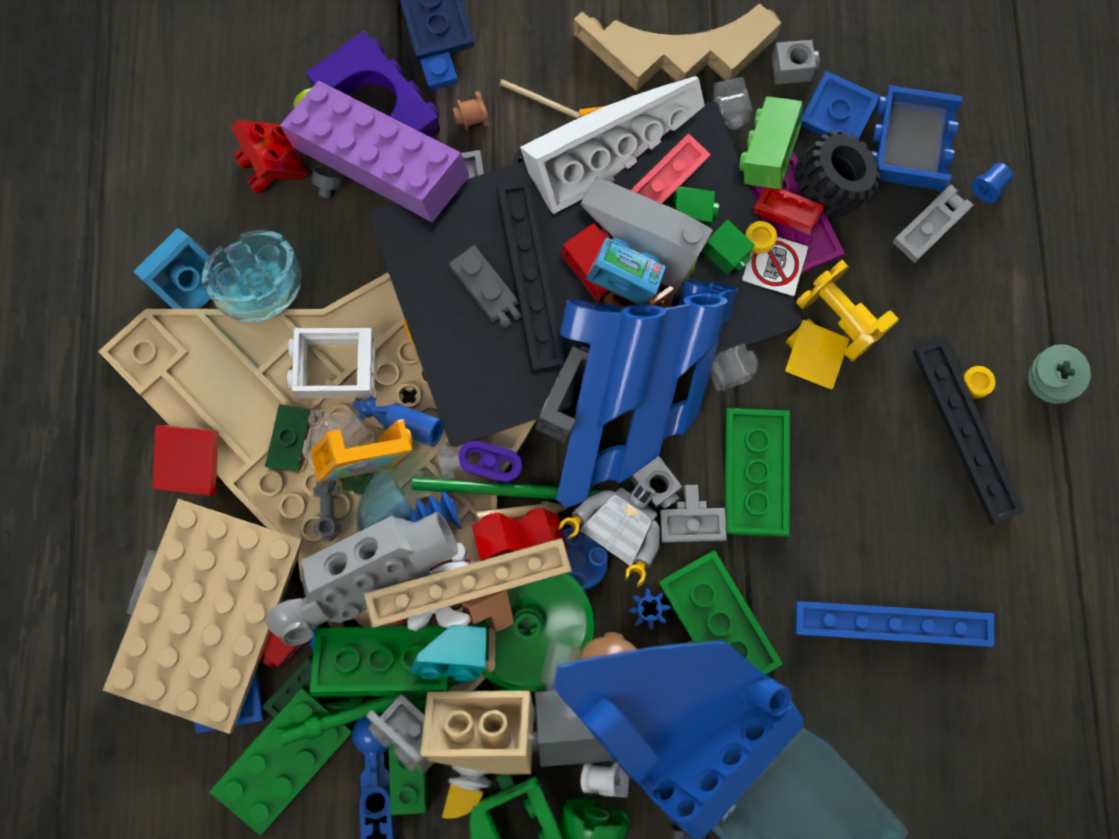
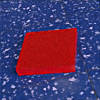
M155 425L152 489L208 496L215 495L219 431Z

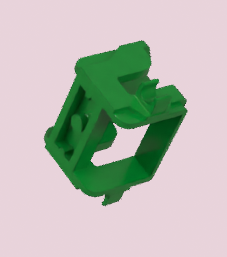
M511 774L497 775L496 778L501 790L482 799L479 804L471 809V839H502L490 809L527 792L528 797L523 799L531 819L538 817L543 829L537 832L539 839H562L559 827L536 775L514 783Z

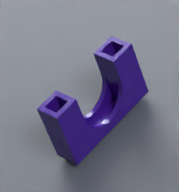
M364 31L306 72L311 87L319 80L346 95L363 85L375 84L383 86L397 97L396 106L390 115L391 118L429 137L440 131L438 122L440 115L431 102L425 103L420 97L421 92L412 80L407 82L402 76L403 71L394 59L389 61L384 55L385 51L376 38L370 39Z

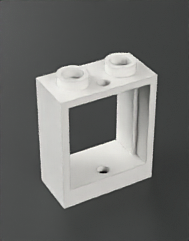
M294 328V339H289L288 344L289 356L293 358V369H289L287 374L288 388L292 389V392L298 398L374 397L376 336L372 328ZM358 344L357 385L307 386L308 345Z

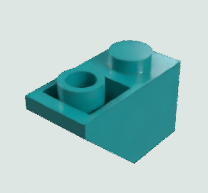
M450 626L417 654L411 666V673L420 674L421 677L426 679H436L441 676L454 677L455 680L462 682L478 679L485 668L486 628Z

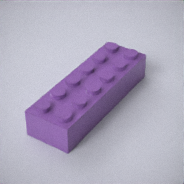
M319 80L280 124L293 148L430 222L436 219L470 176L462 154L457 150Z

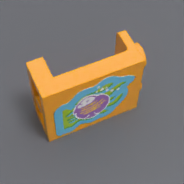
M397 420L378 438V443L345 449L341 430L328 431L310 451L317 481L324 482L391 469L412 450V435L409 429L405 427L404 420Z

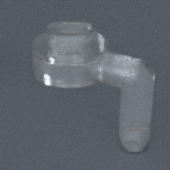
M443 429L438 448L441 478L455 479V472L461 471L459 452L453 453L452 446L449 444ZM412 440L413 445L422 444L420 442Z

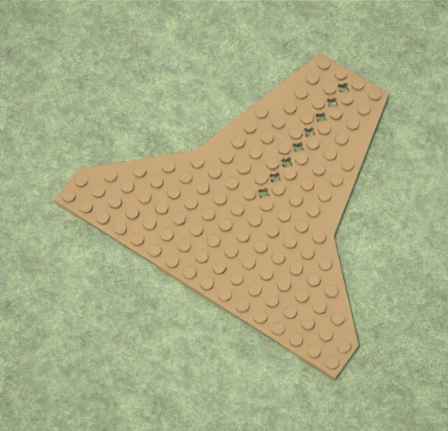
M388 272L323 309H285L275 317L259 322H243L241 319L229 315L225 309H145L98 351L170 426L218 430L216 475L268 529L303 540L304 543L300 553L305 558L390 517L391 507H395L399 514H403L404 503H407L412 510H415L417 499H420L425 507L428 506L430 495L438 503L441 502V492L411 490L412 477L499 483L465 472L458 460L459 450L462 446H450L443 429L442 436L434 447L412 440V450L391 469L335 479L336 486H339V495L333 496L334 522L341 525V533L333 542H325L320 535L314 533V525L321 517L320 497L313 495V487H316L317 477L310 454L312 448L328 431L341 430L345 449L378 443V438L386 430L374 416L365 418L364 421L358 418L360 414L352 406L353 401L369 398H298L292 392V389L288 388V370L293 369V358L289 356L288 344L289 339H294V328H372L376 336L374 392L376 406H388L397 403L440 419L428 383L425 381L426 377L402 324V320H405ZM275 309L229 310L237 315H264ZM358 344L308 345L307 386L357 385ZM403 391H417L415 395L416 401L404 404L402 402L404 399ZM279 404L310 409L312 411L299 474L265 467ZM538 419L476 441L518 453ZM479 454L471 455L469 458L470 463H479L481 456ZM508 462L502 463L500 470L506 473L511 464ZM446 492L450 499L453 498L462 526V529L459 530L453 522L451 523V531L456 544H463L467 551L466 559L472 562L480 560L471 525L475 524V512L497 509V496ZM462 606L456 611L463 612ZM368 610L359 613L354 618L362 627H373ZM431 617L426 626L440 625L436 617ZM408 618L404 620L402 625L394 621L377 627H408ZM491 627L489 629L488 661L485 659V667L490 672L495 669V631ZM480 674L478 679L449 687L448 692H473L486 677Z

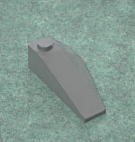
M598 176L595 177L581 201L582 207L613 238L627 242L630 245L629 249L640 254L646 252L659 259L658 263L665 266L660 285L665 288L672 286L675 289L674 293L679 289L713 230L685 213Z

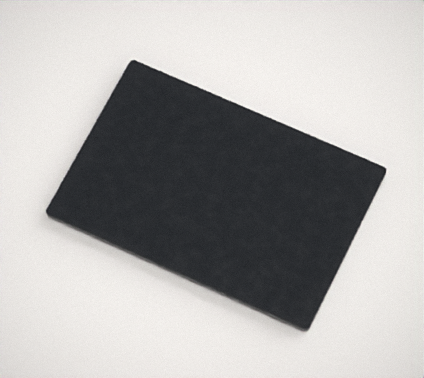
M714 102L704 104L705 106L679 128L675 131L669 130L660 139L661 142L652 150L648 148L636 158L637 162L629 169L623 168L613 177L615 180L612 183L631 190L689 133L711 155L681 187L715 191L714 203L719 204L716 221H712L709 228L713 229L709 238L727 219L744 235L752 223L763 221L760 215L754 213L755 199L749 185L744 184V171H740V161L718 105ZM525 161L467 179L433 222L395 202L374 208L368 213L440 419L444 422L445 434L452 447H459L469 441H476L539 419L563 368L557 367L532 372L522 318L515 321L507 312L505 315L512 324L507 329L499 320L492 322L449 267L451 261L475 245L518 300L497 185L529 180L564 361L566 362L572 347L578 349L586 347L590 349V343L569 339L560 334L567 300H578L592 305L598 303L562 256L561 250L563 244L593 223H595L599 230L603 228L582 207V200L553 214L529 176ZM673 194L663 203V205L671 207ZM607 232L612 240L613 236L609 232ZM701 251L694 270L688 279L707 284L711 282L724 283L738 288L731 319L723 324L715 357L800 327L802 319L793 296L743 281L742 278L746 265L740 271L734 268L726 275ZM682 282L677 292L674 293L671 307L679 305L684 282ZM659 284L658 291L660 293L667 289ZM518 304L515 307L521 314L520 305ZM578 373L574 375L558 412L577 406L584 376Z

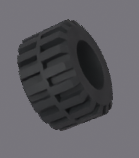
M830 131L820 136L799 157L794 167L796 171L794 180L798 182L797 190L802 192L804 198L825 205L823 215L829 216L832 214L834 217L846 216L877 190L879 186L878 181L880 180V173L877 171L879 164L874 160L875 155L873 152L866 148L867 145L863 141L859 142L856 136L852 134L848 136L843 131L838 133Z

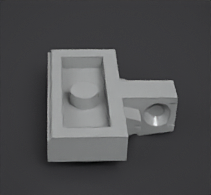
M698 485L683 486L684 502H677V509L659 511L661 543L726 541L725 508H707L706 501H699Z

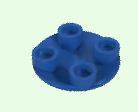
M573 527L563 530L568 547L566 554L571 571L568 573L586 591L596 586L604 577L608 566V554L606 548L580 531L581 528H579V532L574 538L567 539L574 531Z

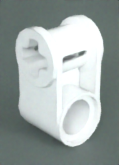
M615 761L585 763L581 775L582 790L585 793L628 797L629 776Z

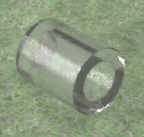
M549 641L539 680L546 683L544 689L556 692L552 685L557 665L578 661L581 648Z

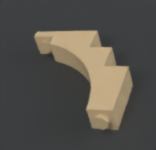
M759 3L749 13L723 27L696 34L666 35L642 31L616 20L603 30L598 20L593 17L589 18L582 11L574 18V35L632 88L638 91L661 68L677 82L694 77L701 69L708 65L729 83L777 38L782 22L779 21L773 11L767 10Z

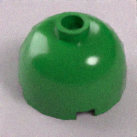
M582 797L570 798L567 800L566 805L564 804L560 832L562 839H625L629 818L623 811L609 804L608 810L594 807L599 800Z

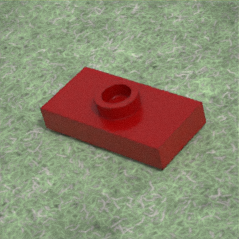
M765 187L754 206V213L811 235L824 212L825 205L784 189Z

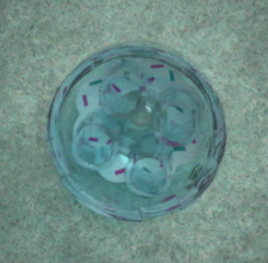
M266 230L250 231L240 234L241 239L230 244L225 249L219 246L205 263L202 272V283L212 302L223 314L238 321L259 322L275 317L294 301L301 286L302 270L292 246L282 235Z

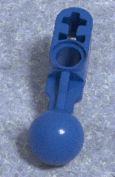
M376 713L378 717L382 715L381 713ZM367 717L357 720L352 730L353 743L357 750L365 756V770L360 775L361 839H371V836L377 834V824H369V818L380 820L386 817V824L379 822L380 832L386 834L387 839H396L395 815H390L389 770L385 768V752L389 747L385 748L372 735L373 733L368 729L371 723ZM380 793L385 797V807L379 813H372L368 805L369 800L374 794Z

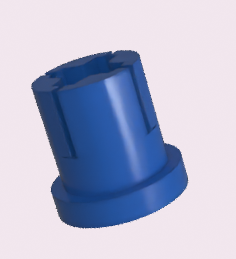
M996 163L984 175L978 176L972 182V190L980 200L986 203H994L1001 197V191L1013 180V172L1009 170L1010 168L1007 165Z

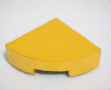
M451 784L442 818L452 819L468 814L479 803L483 793Z

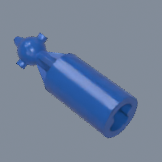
M370 396L369 399L353 401L352 406L358 410L360 414L358 418L362 421L365 418L374 416L387 430L395 421L404 420L405 427L411 432L412 440L431 447L436 446L442 436L444 422L437 417L397 403L388 406H376L374 402L376 398Z

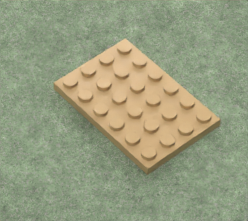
M178 499L103 691L232 734L271 632L265 624L266 615L270 609L282 602L298 559V553H300L304 541Z

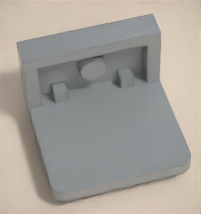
M400 695L380 717L373 711L366 715L371 723L368 729L373 733L372 735L385 748L392 744L396 748L393 752L398 760L411 772L417 767L424 774L434 763L423 760L420 756L425 715L403 695Z

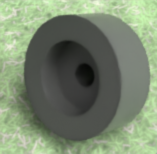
M314 168L311 182L320 187L318 194L320 197L330 198L332 190L342 188L344 175L329 168Z

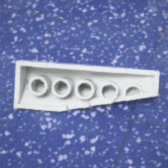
M694 76L626 98L580 117L521 146L520 149L529 176L550 211L554 214L582 200L596 176L613 182L615 180L613 177L625 167L629 169L637 162L636 158L646 149L652 150L661 142V137L669 130L675 131L705 105L699 78Z

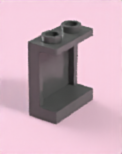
M572 347L535 430L563 443L570 433L575 419L558 412V409L574 375L578 373L584 376L590 350L586 347H580L579 349Z

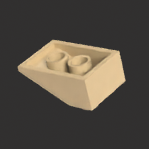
M530 691L427 692L420 756L423 760L494 774H531V737L534 708Z

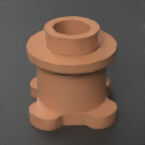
M479 91L475 92V99L462 103L458 100L456 101L457 107L452 108L457 126L463 125L465 130H468V126L481 122L484 127L489 126L488 114Z

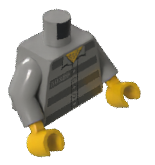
M639 482L631 494L625 489L619 488L616 492L605 490L588 497L572 513L573 518L562 520L558 526V531L564 524H570L574 531L567 539H572L579 532V525H583L580 531L630 565L626 570V581L632 572H638L641 575V579L637 584L639 587L645 580L646 574L644 569L650 567L659 549L660 527L655 521L658 513L648 506L655 491L649 485Z

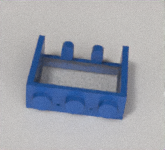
M889 85L886 95L879 97L876 114L881 115L880 124H875L872 142H877L876 151L872 152L875 155L874 160L879 164L877 171L880 173V181L936 189L940 193L946 190L952 175L947 174L948 167L954 157V150H951V144L958 129V122H955V116L962 103L963 96Z

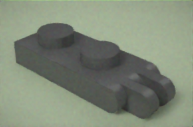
M475 245L449 263L450 269L492 322L499 320L507 329L512 325L505 315L507 312L515 321L522 318L515 307L519 304L518 300Z

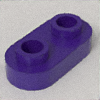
M469 441L459 450V463L462 469L469 474L501 483H511L522 472L521 459L512 450L480 441ZM479 454L481 461L477 464H472L469 461L470 456ZM504 462L510 463L512 465L511 471L507 473L500 470L501 464Z

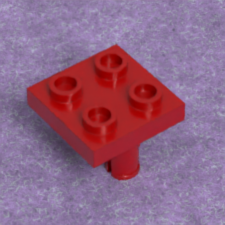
M237 120L231 126L241 145L240 150L233 155L234 159H237V164L244 169H248L252 164L256 171L247 179L248 184H252L250 187L253 191L263 193L275 179L301 181L308 174L307 169L302 163V157L293 148L279 124Z

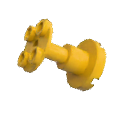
M841 260L830 271L827 270L814 281L815 287L812 291H806L796 303L801 309H805L821 296L841 318L838 325L854 341L843 352L853 362L889 331L899 319L889 310L877 320L862 303L855 306L835 285L849 268Z

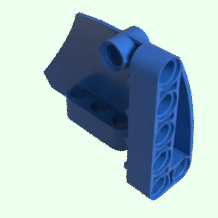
M724 641L644 648L557 665L552 688L619 767L645 790L667 818L689 837L697 839L704 837L712 830L803 726V717L792 702L790 690L762 673Z

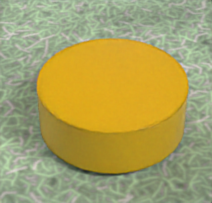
M765 221L752 223L745 233V236L755 244L751 249V252L755 254L769 252L777 240L775 228Z
M974 366L962 376L972 398H983L990 394L995 387V377L986 367Z

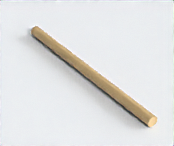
M503 79L500 82L501 86L572 117L579 118V113Z

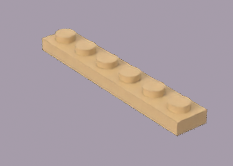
M561 538L365 593L364 596L372 626L377 627L571 571L563 539Z

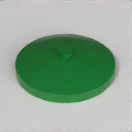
M568 572L506 589L514 624L495 632V669L490 672L485 667L481 673L484 677L510 690L539 691L552 687L557 665L578 660L583 647L593 639L594 620L591 605L584 589ZM486 619L476 624L470 621L466 626L486 628L485 659L488 661L489 629L491 627L486 623Z

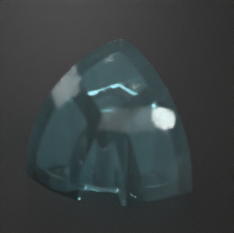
M385 466L371 478L361 495L357 509L358 532L390 516L406 519L415 512L404 497L405 493Z

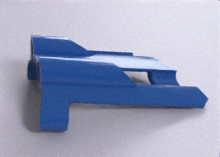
M686 279L684 280L679 305L669 308L641 304L623 309L609 303L599 302L592 305L583 301L567 300L560 334L566 338L590 343L591 345L574 417L575 422L572 426L556 498L565 508L587 500L588 491L600 482L615 480L619 484L659 456L663 439L675 434L683 435L695 422L699 415L723 324L731 319L738 288L724 283L711 282L707 284L697 280ZM696 362L688 399L672 405L678 378ZM633 410L626 444L607 448L597 454L603 426L620 415Z

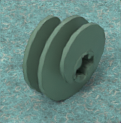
M1053 345L1038 354L1033 361L1027 376L1028 384L1033 393L1045 402L1053 404L1067 403L1080 396L1087 389L1091 379L1090 365L1086 357L1078 349L1069 345Z

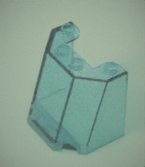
M803 727L712 828V831L720 839H904L910 833L828 742Z

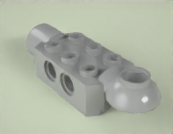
M438 511L415 523L390 516L301 560L305 598L279 603L270 609L266 615L265 624L275 636L282 639L284 644L296 646L308 642L312 638L313 630L316 626L326 621L341 623L355 618L359 613L368 610L364 596L365 593L429 576L431 567L457 555L458 547L450 527Z

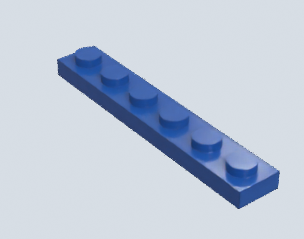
M797 601L795 602L794 635L994 647V614Z

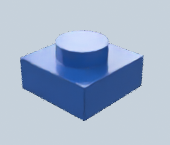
M449 52L420 60L429 91L458 83Z

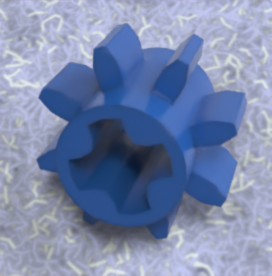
M647 588L644 598L641 599L637 595L632 597L637 606L636 608L629 609L628 613H636L638 617L635 622L636 626L640 625L643 621L647 623L648 629L652 630L654 626L653 621L657 620L662 624L666 622L661 613L670 609V606L661 604L662 592L654 597L650 595V590ZM642 602L647 605L653 602L656 605L654 612L657 615L643 616L644 608L641 605Z

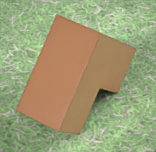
M507 590L461 602L463 612L470 616L473 624L486 619V623L495 632L514 624Z

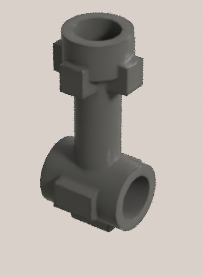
M335 479L324 482L316 480V487H313V495L320 497L321 518L314 525V533L320 535L325 542H333L341 533V525L334 522L333 496L339 495V486H336Z

